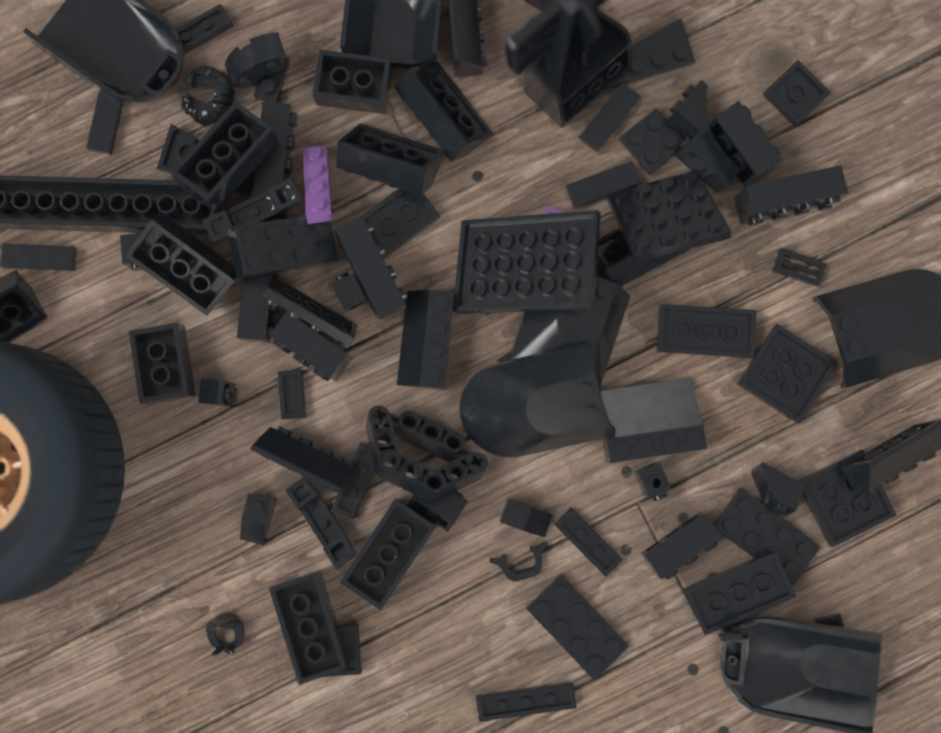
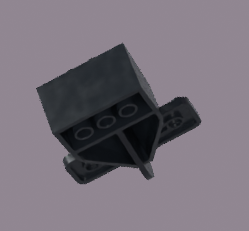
M537 0L543 10L537 16L531 17L522 29L517 33L511 34L505 42L504 50L509 69L516 75L525 71L524 93L561 128L568 124L631 68L632 42L630 34L625 26L605 8L600 7L606 0Z

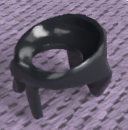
M222 613L208 622L206 626L208 640L216 648L211 653L212 656L218 655L222 651L234 655L235 648L243 642L245 635L244 624L241 618L233 613ZM220 628L233 629L235 638L230 643H221L216 638V630Z

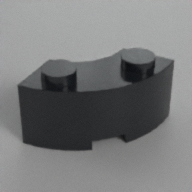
M278 32L250 39L251 44L242 49L236 47L228 55L224 64L231 88H249L255 86L257 81L263 76L282 71L286 55Z

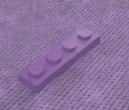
M324 145L303 148L308 224L333 221L327 147Z

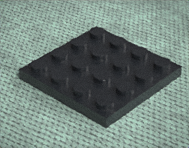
M687 172L620 189L606 196L608 205L635 263L731 239V229L701 176L696 175L694 172Z

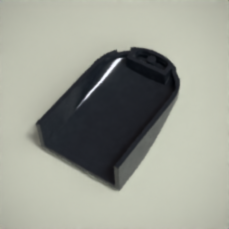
M66 0L38 36L27 28L23 31L35 46L63 66L110 96L126 102L140 103L161 97L175 85L183 69L184 50L176 29L167 18L143 0Z

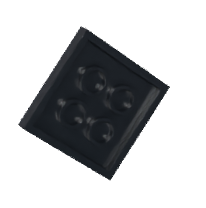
M775 324L736 385L796 424H800L838 363L780 325Z
M863 449L797 480L806 485L803 496L828 546L832 548L897 516L882 485H879L880 490L867 495L866 492L855 493L841 466L864 454Z

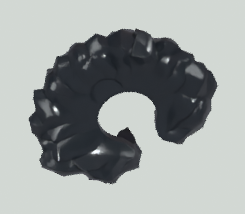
M201 66L198 69H193L185 77L184 83L194 89L201 86H209L214 91V97L208 103H201L190 94H184L181 97V108L196 123L202 126H206L208 123H216L233 105L236 92L231 88L228 75L225 72L213 67Z

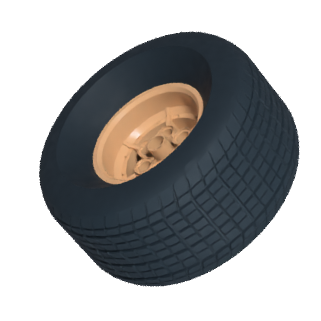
M0 340V466L4 462L6 464V471L4 474L0 471V606L33 596L57 585L72 575V571L78 570L86 562L85 560L91 557L106 537L116 517L121 502L125 477L124 450L117 423L107 403L90 381L71 365L51 354ZM13 445H15L17 451L13 450Z

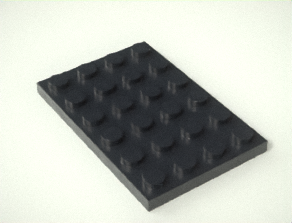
M598 210L462 220L453 312L456 314L594 309L601 213Z

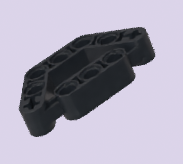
M378 405L372 407L368 413L366 432L377 476L427 501H436L479 481L488 466V460L484 454L471 452L464 448L465 439L460 433L414 411H405L398 417L390 413L386 407ZM404 424H409L412 428H408ZM395 434L401 440L450 463L433 469L399 453ZM426 434H430L434 438H429L426 436ZM379 440H383V441H385L387 444H386V445H383V444H380L378 441H379ZM448 445H453L456 449H452ZM383 463H391L393 467H387ZM405 473H412L415 478H410ZM449 474H454L459 479H454ZM428 484L436 485L437 489L431 488Z

